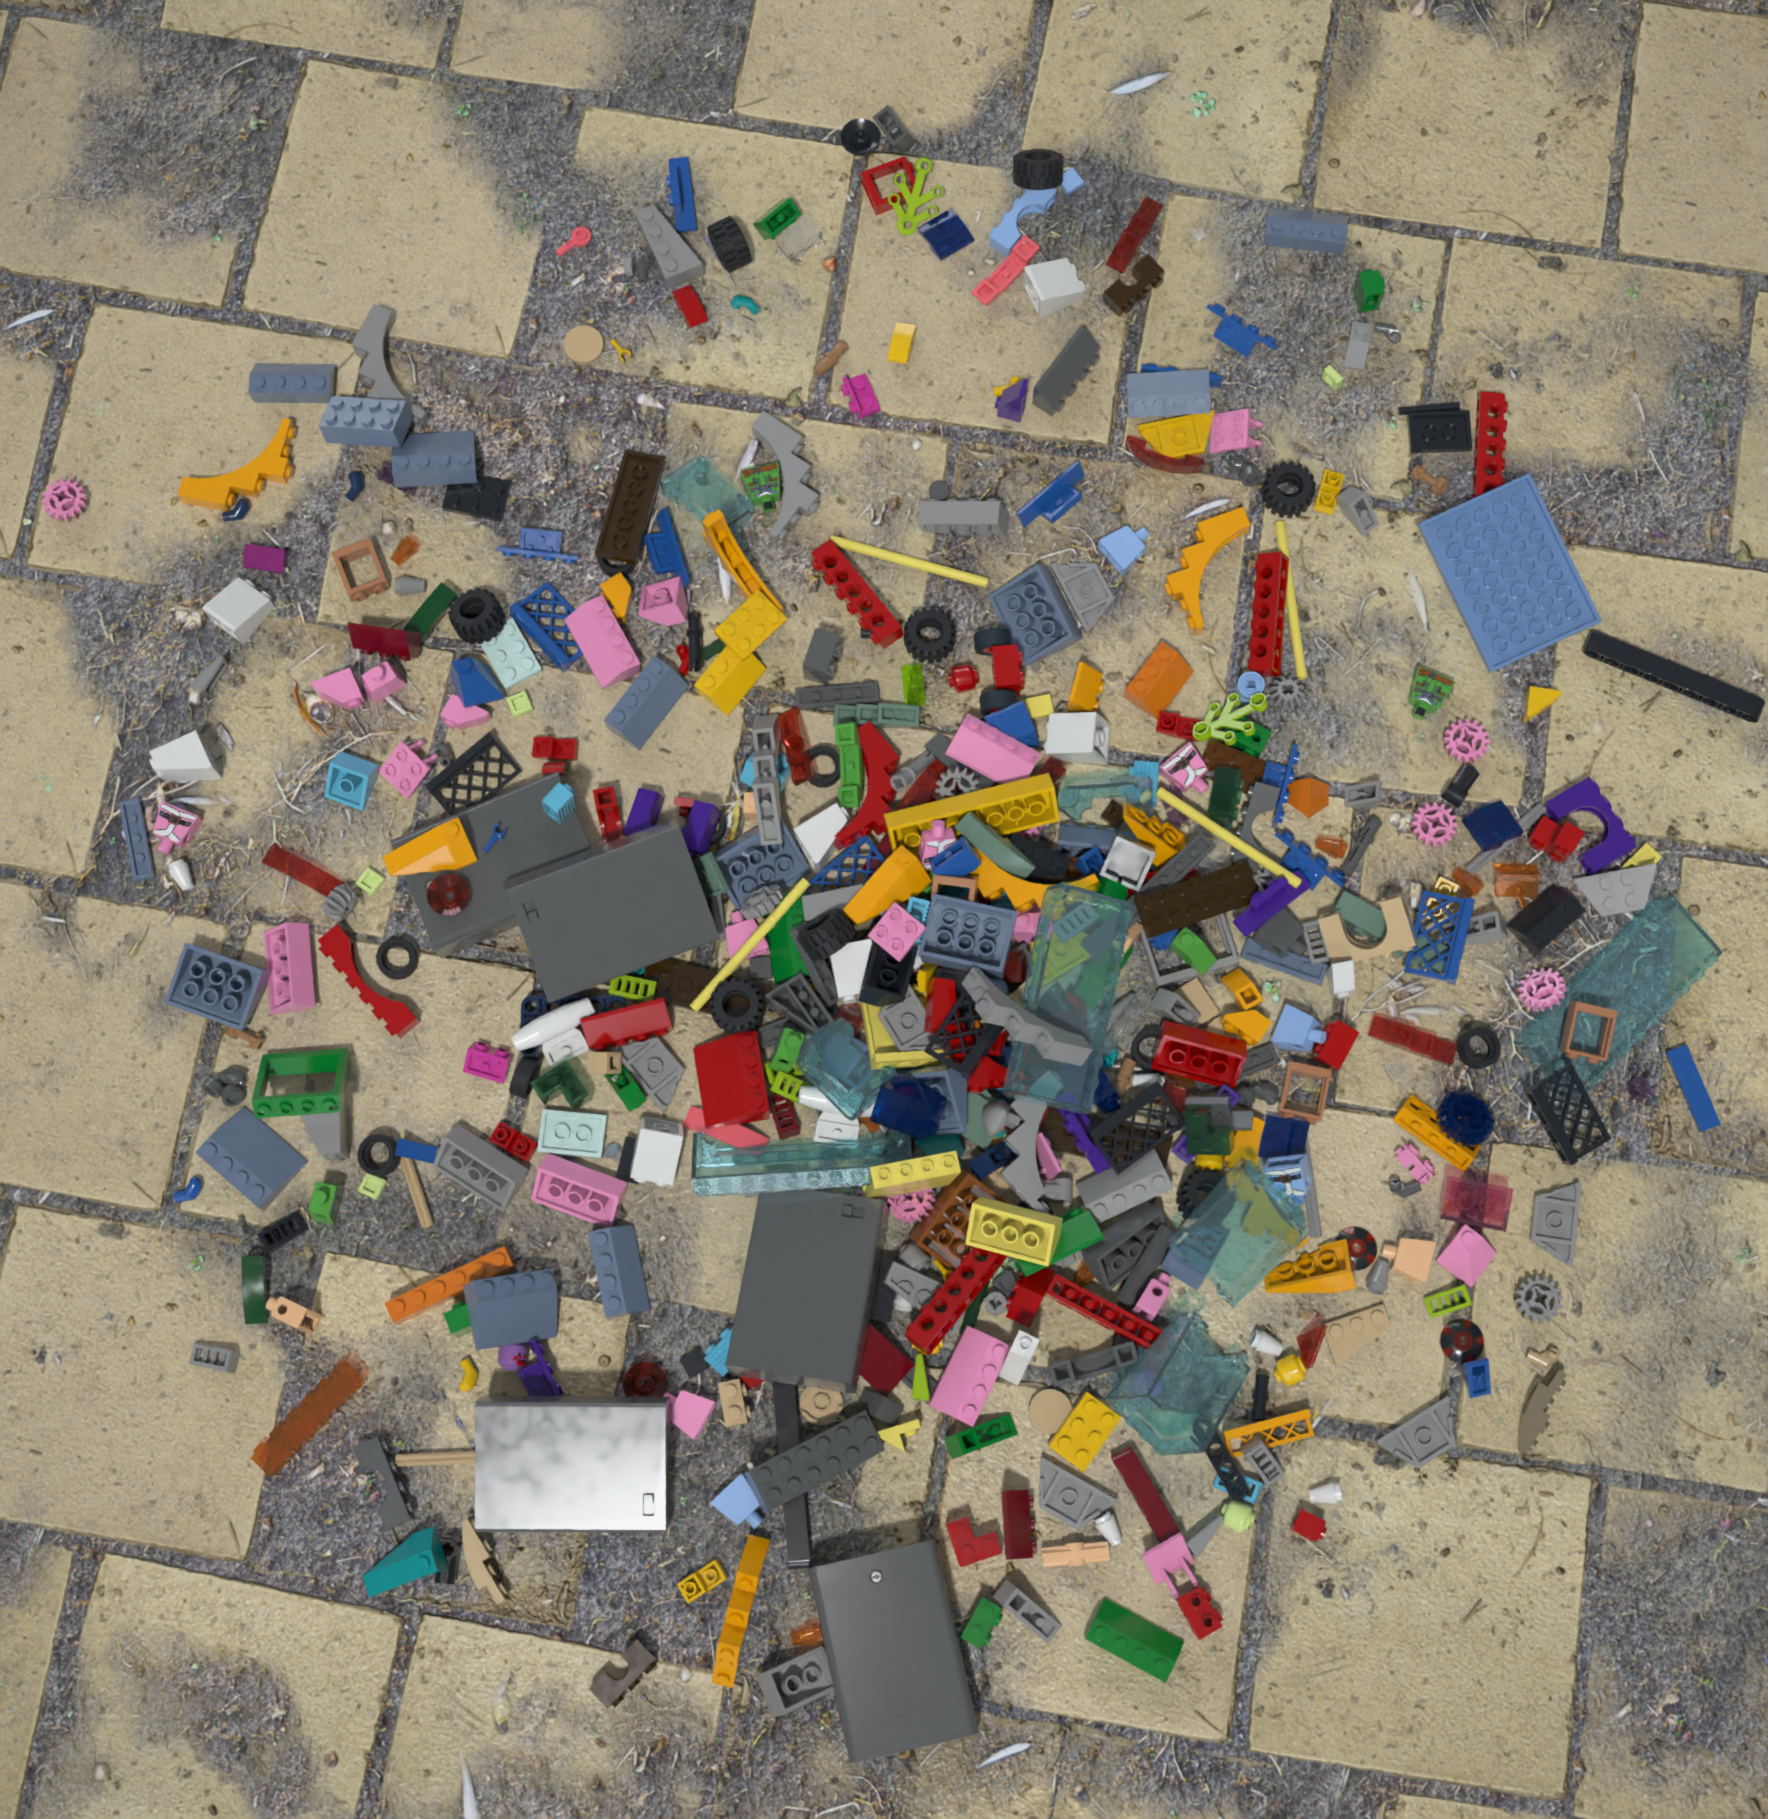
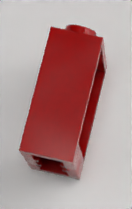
M905 156L860 173L861 184L875 215L890 211L893 207L888 203V197L880 198L873 180L903 169L911 186L909 191L912 193L915 183L914 168L911 162H907ZM901 192L897 193L900 196V205L907 204ZM891 196V202L896 203L897 197Z

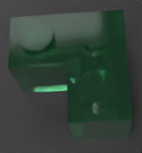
M1216 766L1207 817L1223 828L1231 829L1232 822L1237 821L1239 809L1235 808V805H1240L1244 779H1240L1242 770Z
M567 1060L530 1082L544 1105L561 1094L564 1095L573 1111L592 1100Z
M1189 1105L1185 1112L1187 1154L1231 1155L1235 1148L1234 1126H1212L1211 1105Z

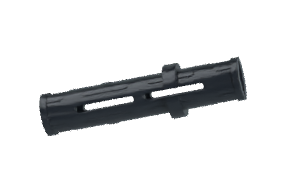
M690 612L688 614V629L686 631L689 647L688 670L692 672L694 667V672H699L702 669L701 637L703 630L701 629V614L697 612V617H695V612Z

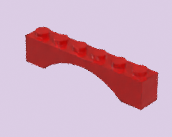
M335 925L317 940L321 944L319 950L326 958L332 957L334 968L339 973L343 971L348 976L345 981L352 989L358 988L361 992L358 995L366 1005L370 1003L374 1007L371 1012L379 1021L382 1018L387 1023L385 1028L392 1036L396 1034L401 1039L420 1023L403 1002L382 997L366 985L356 966L354 943L338 925Z

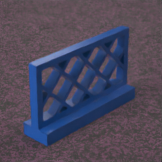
M548 582L518 604L515 602L510 606V617L514 619L563 673L570 669L572 663L583 656L576 642H566V633H570L566 623L564 628L552 627L553 619L564 620L569 616L568 612L571 614L575 610ZM548 590L552 594V601L540 600V594ZM528 603L537 604L536 612H527L524 606ZM539 604L552 605L551 614L539 613ZM554 606H563L566 609V615L553 614ZM538 617L550 618V627L540 626ZM552 632L564 633L563 641H554L551 637ZM565 646L577 647V653L569 657L565 652Z
M868 836L862 837L808 882L811 885L804 893L806 896L811 895L808 889L814 884L821 885L820 893L825 891V885L835 886V890L839 889V886L850 887L860 885L854 884L856 873L866 874L865 882L862 883L865 885L871 878L870 874L876 872L871 871L872 860H880L882 863L886 860ZM866 842L870 847L869 856L858 855L859 847ZM854 858L852 869L842 868L843 860ZM858 858L868 859L867 870L856 869ZM830 871H837L836 882H826L827 874ZM841 872L852 873L850 884L840 883Z
M1423 891L1414 930L1417 940L1425 936L1430 946L1421 951L1417 946H1413L1414 949L1408 953L1404 969L1405 973L1446 981L1447 984L1451 985L1456 984L1475 899L1467 897L1462 899ZM1427 897L1436 899L1440 905L1429 911L1425 905ZM1451 902L1460 904L1459 911L1453 915H1450L1445 907ZM1442 908L1448 918L1437 923L1432 914ZM1430 916L1435 925L1424 931L1420 924L1421 920ZM1451 921L1455 929L1446 936L1440 926ZM1438 929L1443 938L1432 943L1427 934ZM1446 941L1450 950L1441 956L1435 946ZM1433 948L1438 958L1428 964L1422 954ZM1420 956L1425 966L1420 969L1410 968L1411 961ZM1441 961L1445 967L1444 975L1434 973L1431 966Z

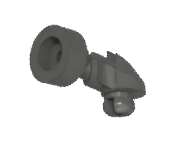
M1229 452L1223 458L1222 463L1225 469L1232 473L1241 472L1240 479L1244 486L1251 487L1261 481L1262 475L1259 468L1249 464V461H1246L1244 457Z
M228 1068L220 1072L218 1076L206 1078L201 1088L211 1097L219 1098L224 1089V1083L243 1087L246 1084L247 1079L243 1077L245 1071Z
M1267 1083L1253 1084L1252 1087L1240 1086L1235 1091L1241 1096L1237 1104L1245 1109L1250 1108L1255 1103V1096L1266 1101L1268 1105H1274L1277 1103L1279 1095L1278 1090Z

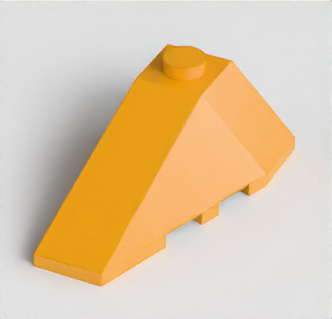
M1128 803L1123 804V818L1138 841L1156 849L1153 863L1158 870L1162 869L1187 845L1186 835L1168 822L1162 824L1158 822L1157 817L1152 816L1149 818L1143 810Z
M458 817L429 830L382 857L391 877L421 872L432 873L441 870H459L478 862Z
M901 845L880 866L842 911L853 922L860 925L889 909L894 902L900 905V903L910 899V897H917L932 880L918 858Z
M1347 1239L1325 1243L1319 1246V1250L1309 1255L1307 1253L1300 1255L1301 1259L1291 1264L1286 1262L1263 1274L1266 1293H1338L1357 1289L1356 1276Z

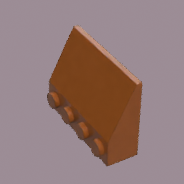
M961 1167V1173L950 1185L944 1188L932 1204L934 1208L927 1211L929 1216L924 1215L922 1221L917 1224L908 1236L952 1271L958 1268L962 1257L967 1253L969 1254L973 1249V1246L965 1245L972 1203L980 1196L1007 1203Z

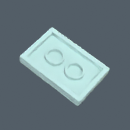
M513 618L505 622V625L502 626L503 630L497 633V637H492L491 641H484L483 644H480L506 691L542 672L538 661Z
M542 1109L537 1152L602 1159L607 1115Z

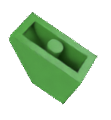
M1184 927L1171 942L1170 950L1202 976L1217 961L1205 943L1187 927Z

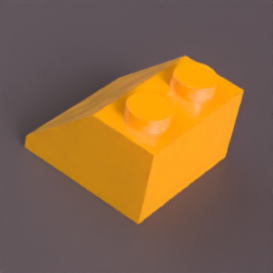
M1079 661L1067 713L1098 711L1100 701L1096 699L1098 693L1102 694L1104 689L1103 674L1084 662Z

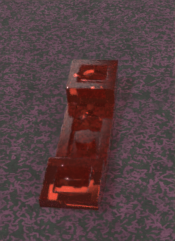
M1127 435L1126 449L1146 465L1175 474H1194L1203 471L1205 460L1186 454L1184 461H1180L1147 450V441Z
M935 759L912 785L895 811L926 804L934 795L935 789L940 787L936 782L938 779L943 780L940 776L941 773L947 774L948 768Z
M271 845L261 862L275 871L281 872L306 885L324 897H327L336 886L344 885V882L275 845Z

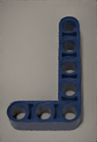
M616 995L567 996L548 1003L546 996H529L521 1003L520 1029L532 1020L548 1013V1007L552 1003H557L558 1007L588 997L591 1004H601L600 1010L596 1011L593 1015L613 1011L612 1006L615 1003H621L623 1005L622 1008L627 1007V1004L622 997ZM536 1003L537 1009L533 1012H528V1005ZM542 1044L536 1046V1051L533 1054H527L526 1049L522 1050L521 1053L523 1056L537 1060L542 1053Z

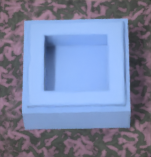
M1073 167L1063 173V182L1060 187L1067 196L1084 186V181Z

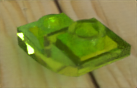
M922 664L901 666L905 705H926Z

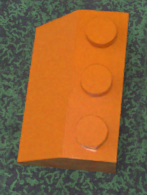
M1161 641L1125 689L1124 698L1158 721L1159 712H1164L1194 671L1178 652Z

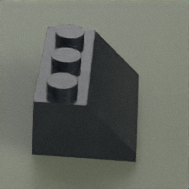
M1012 833L1008 840L1036 866L1024 881L1044 885L1061 884L1071 858Z
M1552 884L1508 922L1506 926L1535 957L1580 918L1586 910L1571 894Z
M875 942L858 1001L876 1007L904 1002L918 948L912 946L899 962Z

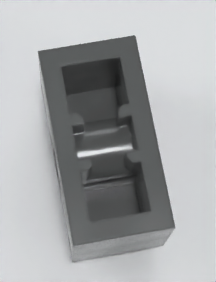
M886 105L872 117L893 147L901 155L917 142L889 105Z

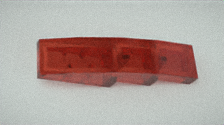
M1147 196L1144 198L1137 213L1135 212L1128 227L1124 229L1105 264L1106 266L1124 274L1164 208L1162 204Z
M794 707L779 714L781 742L785 746L786 761L791 768L792 782L797 786L814 779V772L799 708Z
M1375 1015L1368 1034L1369 1037L1396 1048L1452 1066L1457 1051V1044L1438 1039L1435 1035L1416 1030V1027Z

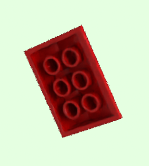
M756 1031L733 1034L693 1048L706 1129L770 1119Z

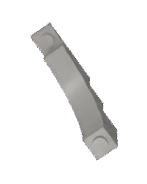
M778 714L757 717L752 728L755 747L752 756L755 779L752 787L761 846L783 843L778 778V752L781 736Z
M1049 1070L1041 1074L1009 1104L1012 1113L1021 1117V1123L1003 1141L1015 1153L1016 1157L998 1173L1030 1210L1049 1214L1050 1208L1042 1200L1040 1202L1037 1200L1046 1191L1037 1168L1036 1139L1040 1121L1048 1104L1063 1087L1060 1083L1062 1081L1061 1078L1054 1071L1050 1072Z

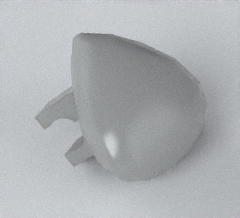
M1005 1100L993 1102L982 1111L984 1128L991 1137L1001 1133L1004 1126L1014 1130L1021 1120V1117L1009 1112L1010 1107Z

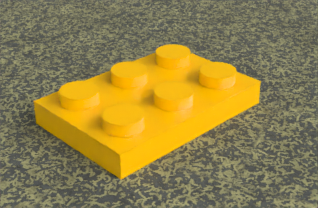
M757 590L722 622L713 633L743 662L787 621V618Z
M1085 1391L1047 1446L1081 1472H1084L1121 1420V1417Z

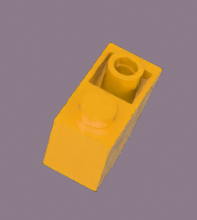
M619 572L600 584L602 592L599 594L603 595L605 601L609 602L612 606L610 610L615 619H620L625 624L628 620L633 592L622 573Z
M1239 968L1220 979L1240 1012L1253 1010L1262 1004L1264 999L1254 983Z
M1256 1010L1225 1014L1219 1023L1222 1024L1224 1030L1229 1033L1234 1032L1240 1037V1040L1247 1042L1248 1046H1255L1266 1033L1272 1021Z

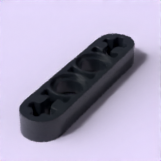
M1207 1420L1199 1421L1194 1428L1195 1435L1227 1492L1236 1500L1244 1499L1249 1493V1487L1216 1428ZM1203 1425L1210 1427L1208 1433L1211 1438H1214V1436L1217 1438L1209 1441L1206 1445L1204 1442L1208 1441L1207 1437L1199 1433L1202 1431L1201 1426ZM1219 1444L1222 1447V1452L1219 1456L1211 1455L1210 1448L1212 1445ZM1226 1463L1231 1464L1233 1467V1472L1229 1476H1224L1221 1472V1467ZM1236 1475L1239 1476L1238 1479H1235L1236 1483L1239 1486H1244V1488L1241 1490V1495H1239L1238 1493H1233V1490H1235V1486L1232 1482H1230L1229 1484H1227L1226 1482L1227 1480L1235 1478Z

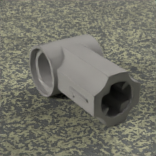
M1066 1178L1041 1180L1046 1192L1039 1199L1053 1200L1055 1203H1072L1073 1180Z

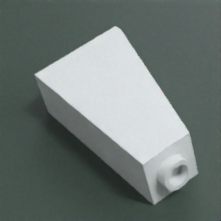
M1019 1330L999 1373V1377L1018 1386L1039 1343V1339Z

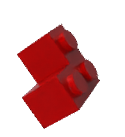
M1543 816L1527 842L1530 843L1534 850L1543 851L1548 854L1551 860L1564 863L1573 853L1585 832L1567 821L1563 826H1560Z
M1045 1267L1027 1277L1020 1273L1012 1292L1016 1293L1015 1297L1010 1295L1006 1304V1308L1009 1309L1006 1317L1030 1328L1055 1271Z
M967 1517L946 1524L960 1568L1002 1554L996 1532L974 1539Z

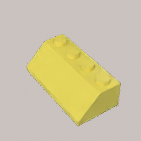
M980 1196L971 1206L965 1245L1048 1267L1060 1239L1063 1218Z

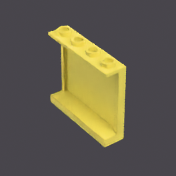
M917 984L910 985L926 1011L927 991H918ZM860 1002L871 1070L944 1064L925 1053L924 1050L899 1052L877 1017L883 1006L876 1007ZM938 1049L934 1051L937 1053H942L943 1049Z
M951 1151L869 1167L871 1177L861 1179L860 1183L863 1197L881 1199L948 1186L961 1173L957 1152Z

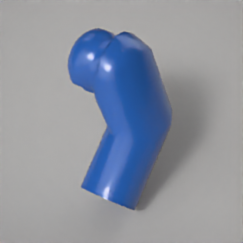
M192 1177L184 1191L174 1192L175 1203L194 1200L202 1189L201 1179Z

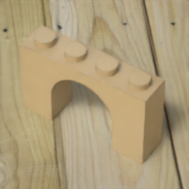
M1403 892L1381 899L1380 905L1387 925V934L1384 939L1376 944L1364 945L1356 942L1347 931L1341 910L1320 915L1318 922L1331 963L1335 964L1353 960V962L1360 961L1362 964L1373 960L1372 957L1380 955L1381 958L1393 955L1394 951L1401 950V952H1407L1414 949L1413 946H1416L1418 940Z

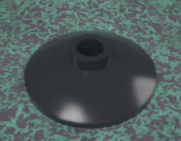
M862 118L854 119L843 127L840 135L841 143L844 149L853 155H867L877 148L880 142V132L872 121Z

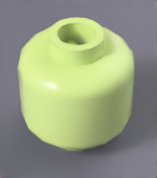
M1232 1500L1229 1504L1225 1503L1220 1514L1224 1519V1526L1238 1533H1242L1245 1530L1249 1531L1255 1520L1252 1507L1239 1500Z

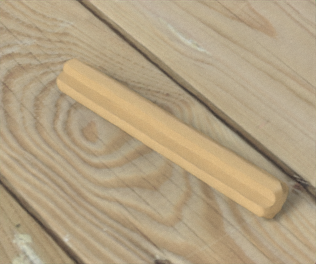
M401 1157L400 1163L421 1226L424 1229L429 1228L434 1223L413 1160Z
M475 1451L395 1455V1465L398 1467L475 1463Z

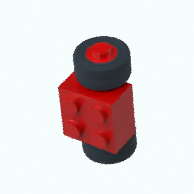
M1004 628L980 630L973 637L975 652L979 655L991 656L994 690L981 694L979 698L980 711L984 716L1017 703V697H1020V690H1024V671H1020L1022 670L1023 663L1022 651H1018L1017 644L1012 645L1011 633Z

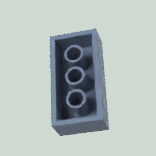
M332 396L319 423V428L326 443L400 448L413 420V415L406 400Z

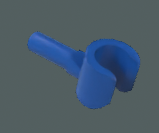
M496 824L493 827V836L483 848L485 852H488L497 840L505 838L506 828L502 833H497L496 831L499 830L500 824Z

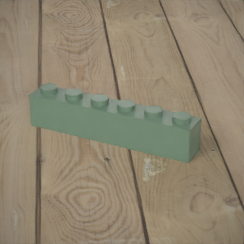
M1344 891L1332 912L1341 910L1345 925L1351 928L1355 935L1371 939L1370 942L1372 944H1376L1384 939L1387 934V925L1383 911ZM1425 936L1418 939L1416 946L1421 951L1430 946ZM1430 938V940L1432 941V943H1435V942H1436V940ZM1441 943L1435 946L1441 956L1450 950V948ZM1433 948L1422 954L1428 964L1438 958ZM1394 951L1393 956L1407 959L1409 951ZM1420 956L1411 961L1413 967L1422 968L1425 966ZM1441 961L1431 966L1434 973L1444 975L1445 967Z

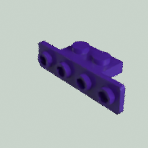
M1300 871L1293 873L1302 879L1297 889L1291 886L1283 876L1279 880L1277 878L1273 879L1267 885L1265 891L1262 893L1258 891L1250 898L1249 908L1233 920V924L1244 937L1249 936L1311 888V884Z
M1070 1090L1054 1099L1053 1103L1065 1121L1063 1125L1068 1134L1072 1133L1076 1140L1074 1141L1075 1146L1080 1153H1084L1095 1173L1100 1174L1111 1166L1086 1135V1132L1093 1128V1125L1073 1092ZM1100 1139L1099 1142L1102 1144L1104 1148H1106L1104 1143Z
M535 1339L530 1340L528 1344L537 1362L517 1372L528 1396H561L563 1390L559 1382H554L552 1378L554 1372L550 1363H545L542 1345L540 1342L536 1343Z

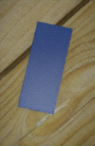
M398 1138L395 1155L434 1164L437 1147Z

